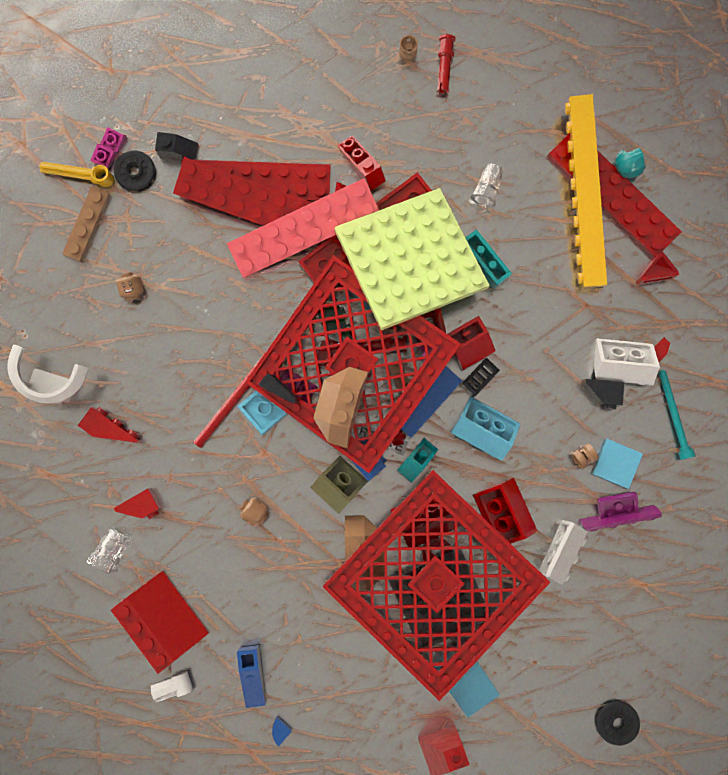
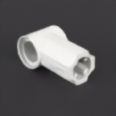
M188 671L178 673L170 679L151 685V694L155 702L173 696L180 697L193 691Z

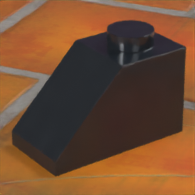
M157 132L155 151L159 158L181 160L186 157L197 160L199 146L197 142L177 134Z
M584 379L581 381V385L597 404L605 406L604 409L616 410V407L623 406L625 382Z

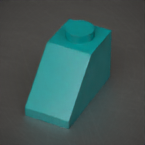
M424 437L397 471L412 483L439 449Z

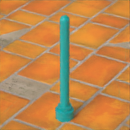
M660 370L659 377L681 447L678 453L680 460L695 457L694 449L688 446L667 372Z

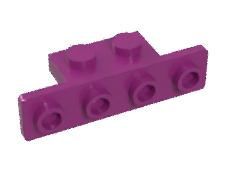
M634 491L597 498L599 516L580 519V522L586 531L594 532L603 528H615L618 525L635 524L644 520L651 521L662 517V513L655 505L639 508L638 495Z

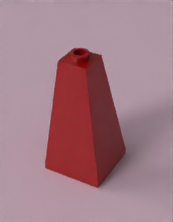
M455 725L418 738L430 775H443L470 765Z

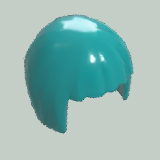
M640 148L628 153L621 150L615 158V168L624 178L638 177L643 174L646 168L644 155Z

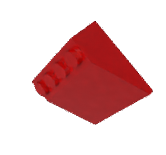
M161 571L111 609V612L157 674L210 633L164 571Z

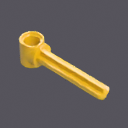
M41 162L39 165L41 173L91 180L93 184H99L104 188H108L114 183L113 174L103 165L94 166L92 169L49 162ZM103 174H106L103 179H100Z

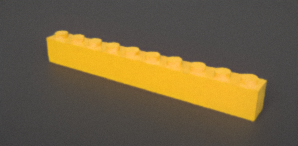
M593 94L570 96L568 103H565V115H569V122H566V132L570 134L568 153L571 152L572 160H569V170L573 171L570 186L571 190H574L575 197H572V208L576 209L573 225L574 228H577L578 234L575 235V246L579 247V254H576V264L580 265V273L577 274L578 284H581L582 289L605 287L607 285Z

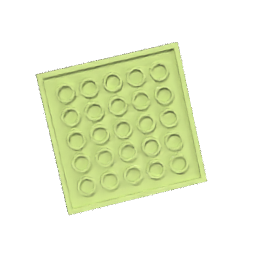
M440 188L335 227V233L381 330L489 288V284Z

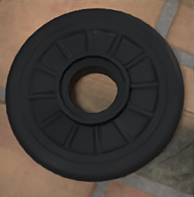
M137 150L123 153L114 165L116 181L128 190L145 188L150 184L155 173L152 159L144 152ZM138 166L139 172L135 175L130 174V168Z
M613 701L606 704L600 710L597 717V729L601 737L609 744L623 746L632 742L638 735L640 719L638 713L631 705L622 701ZM617 718L623 720V726L619 729L614 728L613 725L614 720Z

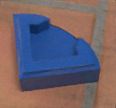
M277 716L272 727V736L279 747L292 732V729Z

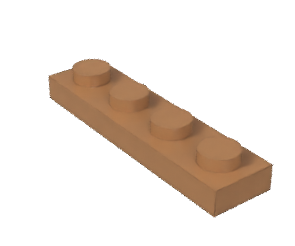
M91 186L62 255L82 263L111 195L109 192Z

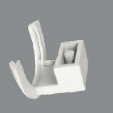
M13 345L8 359V375L17 391L26 398L40 403H57L62 405V402L69 403L71 396L81 388L89 368L75 364L69 379L34 368L30 381L25 382L20 373V363L25 348Z

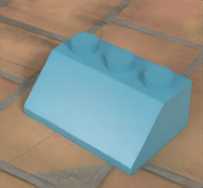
M470 396L451 433L502 461L513 446L520 423Z

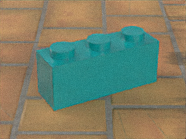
M477 229L465 237L487 282L495 290L509 279L512 272Z

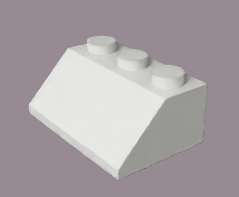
M596 339L594 358L596 380L654 385L660 366L653 344Z
M562 520L539 571L544 576L561 585L567 582L571 575L569 570L572 564H576L579 558L578 551L581 546L585 545L588 536H586L588 531L573 522Z

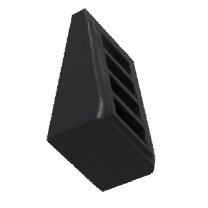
M486 357L460 385L472 397H475L500 369ZM485 364L494 371L492 374L483 367ZM480 369L488 376L487 379L478 372ZM473 376H478L483 383L480 384ZM471 380L478 388L475 389L468 381Z
M267 374L258 384L260 387L291 403L298 404L300 402V399L274 374Z

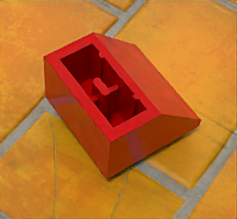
M479 316L447 333V335L461 344L454 357L462 370L496 352L490 334Z

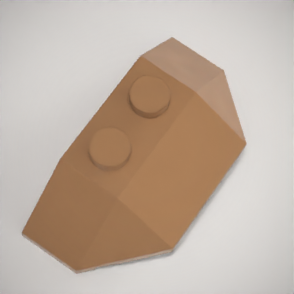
M348 367L324 380L314 420L328 443L348 448L369 372Z
M364 515L345 516V561L377 529ZM384 551L374 562H384ZM373 565V576L385 575L384 565ZM370 566L361 576H370ZM359 580V591L371 589L370 580ZM373 580V586H374L379 580ZM356 581L351 585L355 590Z

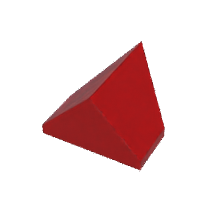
M662 251L649 261L637 278L636 285L674 279L679 275V271Z

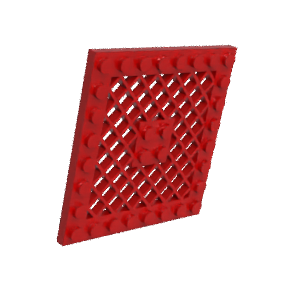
M333 256L245 383L328 443L314 420L316 409L313 407H316L317 403L312 404L311 393H321L323 377L333 376L348 367L369 373L372 370L373 379L366 380L365 384L374 383L376 393L366 394L364 387L362 394L364 409L357 412H365L366 423L357 424L355 419L353 427L355 437L351 435L348 448L328 443L365 471L371 473L461 344L422 316H417L398 324L407 331L397 333L396 325H394V333L384 335L383 330L379 327L380 336L370 338L369 328L379 326L378 322L368 324L366 314L373 312L372 310L365 309L364 301L367 303L368 301L353 269ZM345 291L346 300L337 302L335 292ZM349 291L359 298L350 299ZM332 295L333 303L325 304ZM361 302L362 311L352 313L351 303ZM347 304L349 314L339 315L338 306ZM334 307L335 316L326 318L324 308ZM321 310L322 319L314 320ZM363 315L364 325L354 326L353 317ZM349 318L351 327L341 329L340 319ZM336 320L337 330L328 331L326 322ZM323 323L324 332L315 334L313 324ZM308 327H310V335L303 336ZM365 329L367 338L357 340L355 330ZM352 331L353 340L346 337L343 341L342 333ZM338 333L340 343L330 345L329 335ZM408 335L410 345L399 346L398 336ZM412 335L422 342L413 344ZM325 336L326 346L317 347L315 337ZM395 337L396 347L386 349L384 339ZM311 338L313 348L303 349L302 340ZM381 340L382 350L372 351L371 341ZM367 342L369 352L358 343ZM298 343V344H299V351H293V352H292V350L294 349V347H295L296 344ZM424 346L426 356L415 358L414 347ZM428 346L433 349L430 354L428 352ZM339 347L332 357L331 348ZM410 348L412 358L402 360L400 350ZM327 349L328 359L319 361L317 351ZM397 351L398 361L388 362L387 352ZM314 352L315 362L306 363L304 353ZM383 353L385 363L376 365L379 359L374 355ZM300 354L302 364L292 365L291 356ZM287 359V361H288V366H287V367H281L282 364H283V363L285 362V360ZM425 360L419 370H417L416 361ZM413 362L414 372L404 374L403 363ZM328 363L325 369L330 373L321 374L320 364ZM399 364L401 374L390 376L389 366ZM316 365L317 375L308 377L306 367ZM385 367L387 377L377 378L375 368ZM302 368L304 377L295 379L293 369ZM289 370L290 380L281 381L280 371ZM267 374H276V377L283 384L291 383L292 392L297 397L307 394L308 403L298 397L300 399L298 404L291 403L260 387L258 384ZM414 376L406 387L405 377ZM318 378L319 389L310 390L309 380ZM401 378L403 388L393 390L391 379ZM388 380L389 391L379 392L378 382ZM304 381L306 391L297 392L295 382ZM402 392L395 402L393 393ZM390 394L391 404L381 406L380 395ZM376 396L378 407L368 408L366 398ZM391 408L385 418H383L382 409ZM379 410L380 421L370 422L369 411ZM380 424L372 435L371 425ZM367 426L369 437L359 438L357 427ZM368 440V442L365 445L360 441Z
M432 470L322 587L440 701L549 585L550 581ZM433 499H435V500L438 502V504H429V503H430ZM428 507H439L440 518H429ZM425 508V518H416ZM443 508L453 517L443 518ZM415 521H426V532H415ZM429 521H440V532H429ZM443 521H454V532H443ZM457 521H458L467 531H458V529H457ZM412 522V532L401 533ZM440 535V546H429V536ZM443 535H454V546H444ZM458 535H468L469 546H458ZM472 535L482 545H472ZM401 536H412V547H401ZM415 536H426V546L415 547ZM398 537V547H388ZM455 549V560H444V550ZM458 549H469V560H458ZM472 549H483V560H473ZM401 550H412V561H401ZM415 550H426L427 561H416ZM430 550H441V560L436 555L430 560ZM487 550L497 559H487ZM384 551V562H374ZM387 551H398V561H387ZM473 563H483L484 574H473ZM487 563H498V574H487ZM501 563H502L511 573H502ZM426 564V565L416 574V565ZM445 564H455V574ZM459 564H469V574H459ZM373 565H384L385 576H373ZM387 565H398L399 576H387ZM401 565H413V575H402ZM370 566V576H361ZM498 577V588H488V578ZM502 577H512L513 588H502ZM460 578H470V589H460L465 584ZM473 578H484V588H474ZM516 578L521 581L517 586H516ZM399 579V590H388V580ZM402 579H412L408 583L412 590H402ZM359 580H370L371 590L359 591ZM373 580H385V590H374ZM355 581L356 590L351 586ZM470 592V603H460L459 593ZM474 592H484L485 603H474ZM488 592H498L499 602L488 603ZM502 592H511V593L503 600ZM371 594V604L361 595ZM374 594H385V605H374ZM388 594H399V604H388ZM402 594H413L414 604H402ZM456 594V603H447ZM417 595L427 604H417ZM496 606H498V607L489 615V608H488V607H496ZM445 607H456L457 618H446ZM460 607H471V617L460 618ZM474 607H485V617H474ZM399 608L400 619H388V609ZM403 608H414V618L403 619ZM417 608H428V618H417ZM431 608L436 613L442 609V618H431ZM376 609H385L386 619ZM475 621H484L475 630ZM428 622L429 633H417V623ZM432 622H442L443 632L432 633ZM446 622H457V632H446ZM460 622H471V632H460ZM390 623H400V633ZM403 623H414V633H403ZM457 636V647H447L446 637ZM461 636H470L461 645ZM405 637H414L415 647ZM418 637H429V647H418ZM432 637H443V647H432ZM443 651L444 661L433 662L432 652ZM447 651H456L447 660ZM420 652H429V661ZM434 666L442 667L439 670H437Z

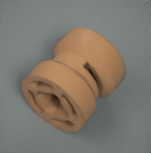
M406 35L400 40L399 55L403 60L411 61L417 55L418 41L414 36Z
M589 443L584 445L580 451L576 450L571 453L580 469L586 468L590 462L599 460L598 454Z

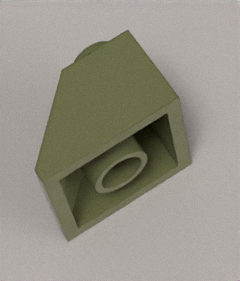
M339 456L310 488L339 514L368 481L345 459Z

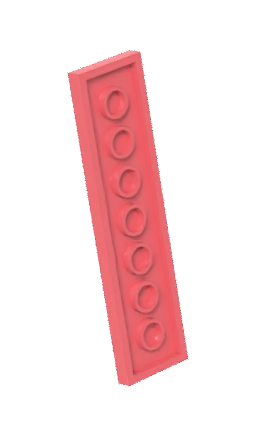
M365 178L232 240L227 245L242 277L245 278L336 235V226L377 212L379 209Z

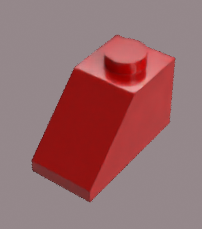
M147 488L114 508L115 512L141 519L148 517L149 520L160 514L158 511L163 509L152 488Z

